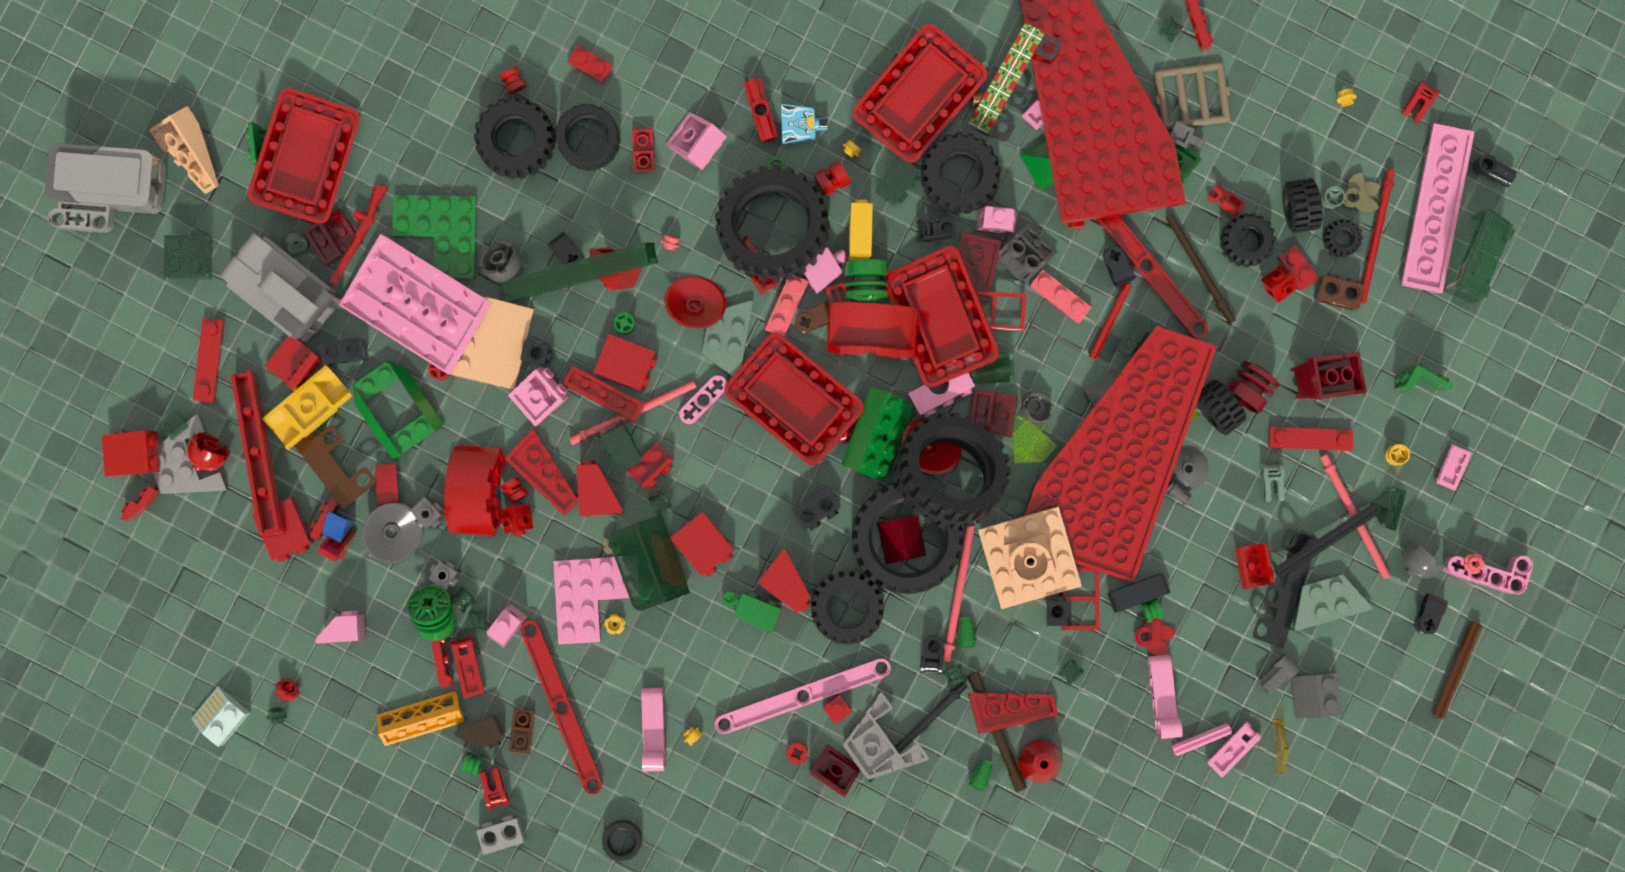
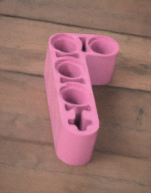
M1450 556L1443 562L1445 566L1444 571L1450 575L1508 594H1522L1527 588L1533 569V563L1529 557L1514 556L1510 559L1506 571L1484 565V568L1474 578L1471 572L1466 571L1465 568L1454 569L1451 566L1452 562H1455L1456 565L1464 566L1465 558ZM1519 560L1524 562V568L1521 571L1517 568ZM1493 573H1496L1498 575V581L1496 584H1493L1491 582V576ZM1514 579L1518 582V588L1515 591L1511 588V582Z
M1170 655L1148 656L1157 737L1159 739L1182 737L1181 720L1177 715Z
M663 687L642 688L643 772L664 771L666 768Z

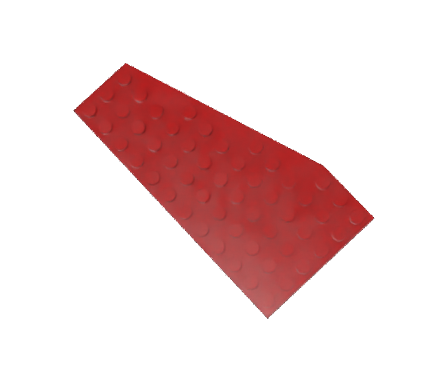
M1020 0L1024 24L1025 22L1059 40L1061 43V47L1053 60H1048L1035 52L1031 57L1061 224L1185 205L1186 200L1174 141L1092 0ZM1052 41L1044 42L1042 51L1045 54H1052L1055 51V44Z
M1156 326L1035 483L1024 515L1058 506L1076 564L1134 583L1217 346Z

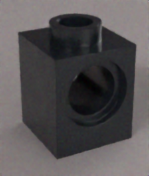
M525 339L520 360L547 366V362L551 363L553 351L550 350V345ZM536 348H541L543 351V355L539 359H534L532 356L533 350Z
M1053 596V600L1047 601V626H1071V601H1065V596ZM1058 605L1063 608V615L1061 617L1055 614V608Z

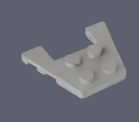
M199 414L193 416L158 445V454L161 462L160 472L153 474L161 494L228 490L222 472L201 479L198 470L193 468L192 463L187 457L188 444L186 440L191 438L194 433L197 435L198 432H206Z
M882 692L877 696L876 701L867 710L866 715L843 744L867 780L930 759L919 743L902 755L899 754L877 723L878 719L893 709V706Z

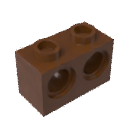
M1327 273L1326 276L1324 275L1319 278L1314 302L1351 311L1359 309L1364 285L1359 284V280L1352 278L1342 280L1338 279V275ZM1326 284H1331L1334 287L1333 294L1326 292ZM1347 288L1354 292L1353 299L1347 298L1345 294Z

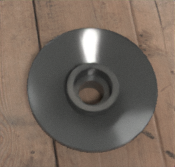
M1181 449L1170 481H1177L1178 485L1184 490L1199 487L1205 481L1208 474V465L1204 456L1194 449ZM1186 465H1190L1192 467V471L1190 473H1187L1185 471Z

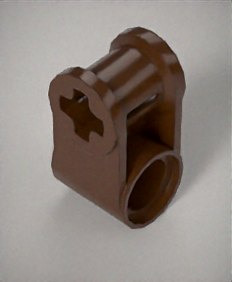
M828 301L820 303L800 314L795 322L796 329L800 333H809L819 327L828 325ZM803 318L805 321H810L808 328L800 326Z

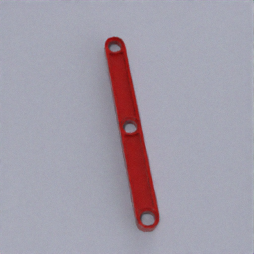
M1116 215L1097 218L1098 223L1115 244L1122 249L1124 255L1189 335L1195 339L1204 337L1208 333L1207 323L1121 217ZM1147 259L1151 262L1152 267L1149 271L1141 268L1140 263L1142 260ZM1199 323L1204 327V332L1201 335H1196L1193 332L1195 324Z
M526 621L521 626V635L582 786L588 794H597L602 789V779L541 628L535 621ZM533 624L536 627V633L533 636H528L525 633L526 625ZM559 701L567 704L568 708L565 713H559L556 710V704ZM596 779L599 783L598 789L590 790L587 787L588 780Z

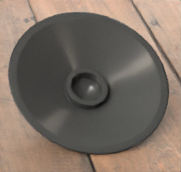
M388 503L370 513L363 525L362 542L365 550L372 558L381 563L396 564L407 560L418 550L423 538V529L415 522L416 518L410 512L412 508L401 503Z

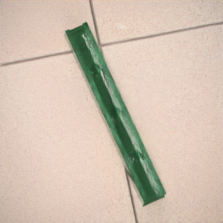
M645 242L500 282L505 301H519L657 264L655 243Z

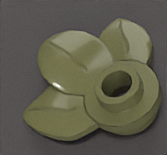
M1362 173L1353 175L1348 181V188L1344 190L1345 200L1343 204L1348 208L1356 207L1362 213H1370L1377 210L1379 207L1373 198L1378 193L1380 184L1365 182ZM1349 194L1354 196V201L1348 199Z

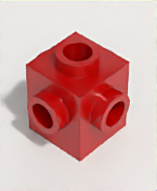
M1281 265L1261 279L1266 293L1278 303L1298 289L1294 273L1290 269H1284Z
M529 504L500 509L505 534L513 533L514 536L525 535L526 530L534 529Z

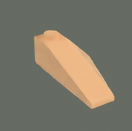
M188 106L149 129L160 148L165 153L169 151L175 158L174 162L178 166L182 165L188 171V177L205 194L219 186L200 125Z

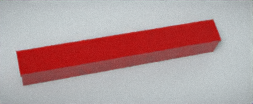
M251 370L237 375L231 374L258 534L264 538L282 534L285 532L266 426L262 420L264 415L257 376Z

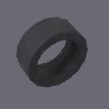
M615 821L607 827L603 834V850L613 860H630L637 855L641 848L643 840L641 831L631 821ZM620 828L628 829L634 835V846L625 853L615 851L610 844L612 833Z

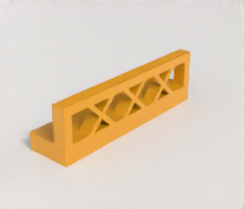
M456 691L376 715L378 735L385 746L465 722ZM453 699L454 705L442 706L446 701ZM429 706L434 707V708H433L430 712H428V713H423V712H422L426 707H429ZM409 712L414 713V714H413L410 718H408V719H403V718H402L406 713H409ZM394 719L390 724L383 726L382 720Z

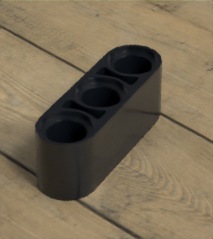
M1160 573L1108 592L1107 595L1114 613L1171 592L1164 573Z

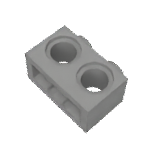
M511 814L500 818L501 822L493 824V821L480 824L481 828L476 832L483 855L526 841L519 816L513 818ZM507 825L515 827V835L510 836L506 833ZM486 832H493L496 840L489 842L486 839Z

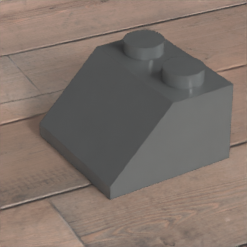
M1336 672L1298 675L1291 678L1296 718L1342 715Z

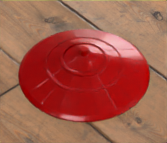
M685 276L677 279L668 287L664 297L665 308L669 316L678 324L692 329L707 328L716 324L722 318L726 309V299L719 286L713 281L700 276Z
M926 418L917 419L906 427L902 436V443L916 424L920 421L924 422ZM944 442L928 444L919 456L921 471L929 474H943L952 470L960 460L961 447Z

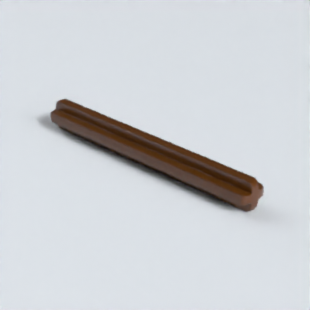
M1470 622L1433 711V716L1437 718H1445L1482 629V625L1478 622Z

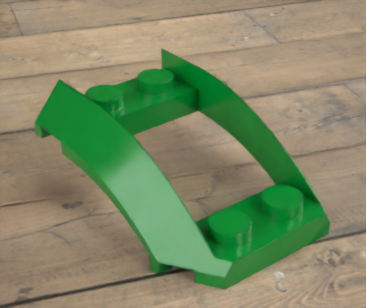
M386 360L353 383L354 404L392 459L401 456L405 451L444 425V422L419 389L406 367ZM399 378L422 414L389 436L366 403V400Z

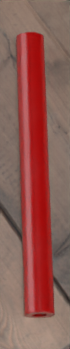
M1126 283L1123 285L1088 356L1091 359H1097L1132 287L1130 284Z

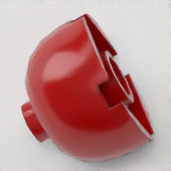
M198 432L197 435L194 433L188 442L187 457L196 470L215 471L222 467L229 458V448L226 445L221 447L216 442L219 439Z

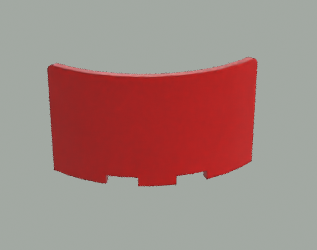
M831 302L829 306L827 352L864 355L865 352L876 353L878 356L915 358L918 309L916 307L882 303Z
M455 446L449 460L444 488L445 516L449 532L495 536L502 519L499 510V497H495V488L500 486L502 472L506 464L501 447Z

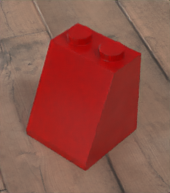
M593 460L581 461V465L576 466L580 516L625 513V509L601 465L595 464Z
M783 549L758 583L797 614L800 610L804 613L811 604L809 601L811 596L789 554Z

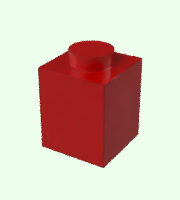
M840 694L823 706V709L835 725L852 712Z

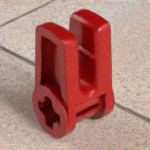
M1421 80L1401 114L1408 116L1415 108L1418 100H1421L1422 104L1413 117V121L1419 123L1439 95L1440 90L1437 88L1434 90L1426 85L1424 80Z
M499 766L492 768L493 780L496 785L495 790L491 787L490 776H488L487 771H479L488 810L501 804L509 805L508 793L504 786Z

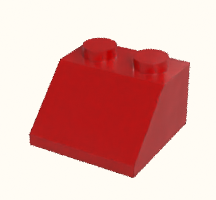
M610 247L590 248L589 254L597 279L604 283V287L613 291L616 289L634 288L643 265Z

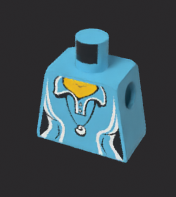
M781 104L783 147L814 141L815 131L828 130L827 118H815L814 108Z

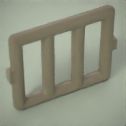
M1222 62L1159 69L1154 72L1157 92L1155 103L1159 106L1160 119L1167 130H1171L1175 121L1169 122L1163 77L1175 76L1181 115L1179 122L1190 127L1227 123L1231 120L1228 101L1230 89L1226 87ZM1216 70L1222 115L1210 116L1204 72ZM1185 74H1196L1202 118L1189 119L1183 76Z

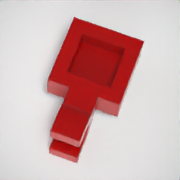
M1217 183L1213 190L1218 195L1211 191L1206 198L1212 202L1220 201V206L1225 212L1237 217L1246 202L1232 191L1227 193Z

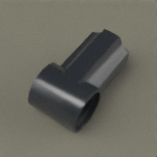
M1490 154L1475 159L1472 165L1473 171L1477 175H1484L1506 188L1514 181L1517 173L1516 170L1497 161ZM1483 160L1488 164L1487 170L1482 166Z

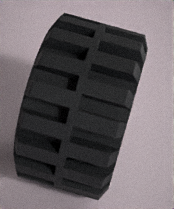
M1313 178L1286 182L1283 188V208L1289 229L1292 233L1318 230L1322 224L1323 210L1321 195Z
M1256 213L1238 215L1227 223L1222 230L1223 234L1220 236L1222 243L1220 247L1224 249L1223 255L1228 256V261L1231 263L1235 262V265L1239 267L1241 265L1244 267L1255 266L1263 262L1272 254L1271 251L1275 248L1276 236H1273L1274 228L1269 226L1271 223L1263 220L1264 217L1261 215L1259 217L1256 216ZM1250 229L1257 235L1259 244L1255 251L1247 252L1238 245L1237 234L1240 230Z
M1213 379L1202 388L1197 407L1218 432L1227 436L1247 420L1242 405L1223 383Z

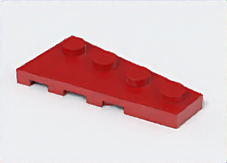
M534 429L504 458L564 516L579 502Z
M968 693L978 734L1059 715L1053 695Z

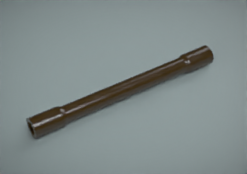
M979 671L968 675L967 677L973 692L986 694ZM1002 729L991 731L1008 770L1015 792L1026 789V783L1016 765Z

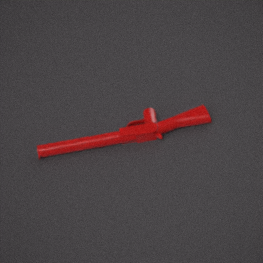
M375 184L367 214L357 209L354 211L352 216L357 219L354 224L356 234L328 280V283L332 286L337 287L336 283L366 233H368L373 222L378 220L374 218L377 206L389 188ZM360 220L362 221V224L359 227L358 231H356L355 226L357 222Z

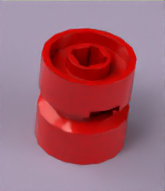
M839 160L829 165L828 170L823 168L813 174L825 197L834 194L836 188L843 189L851 184L849 176Z

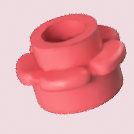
M664 234L663 239H660L663 247L666 249L675 250V247L678 248L680 246V238Z
M1474 553L1473 555L1468 554L1465 557L1464 568L1466 571L1477 574L1484 568L1485 563L1481 555Z

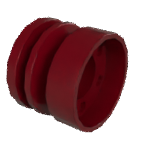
M1244 360L1240 365L1243 370L1237 369L1236 371L1241 381L1232 378L1226 387L1244 408L1260 414L1268 403L1262 394L1273 396L1274 392L1272 389H1278L1280 384L1267 370Z

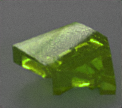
M1027 419L1013 432L1014 464L1041 463L1057 447V444Z

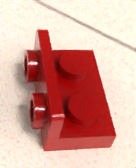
M656 443L627 472L643 489L646 487L651 489L658 482L657 477L661 473L665 475L674 467L671 464L674 460Z

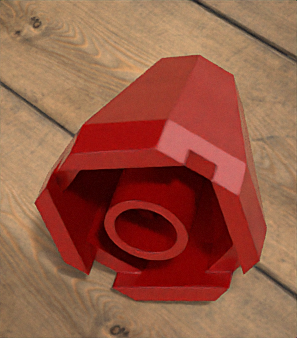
M1038 738L1023 745L1017 762L1026 779L1043 784L1058 776L1063 759L1056 744ZM1044 760H1045L1044 766L1041 767V766H1040L1041 761H1044Z

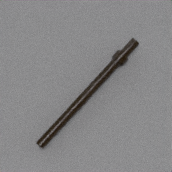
M1173 214L1168 216L1166 220L1215 300L1216 308L1222 312L1228 324L1235 322L1236 319L1228 307L1229 303L1226 298L1223 299L1176 218Z

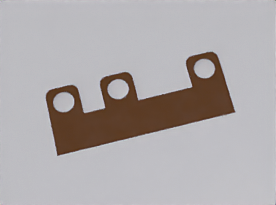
M330 425L317 436L313 432L294 446L344 510L372 487L376 480L365 467L361 468L350 478L346 476L328 453L341 443L343 439L335 426ZM329 431L334 432L337 436L333 444H327L324 441V436ZM360 474H367L370 481L368 485L361 487L357 484V477Z

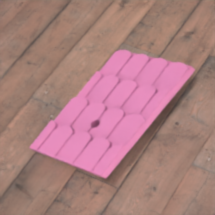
M380 234L339 306L445 373L451 374L492 302L393 240Z

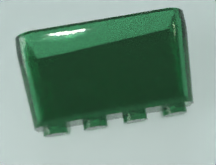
M662 515L634 523L611 533L609 544L631 604L636 610L643 611L690 593Z

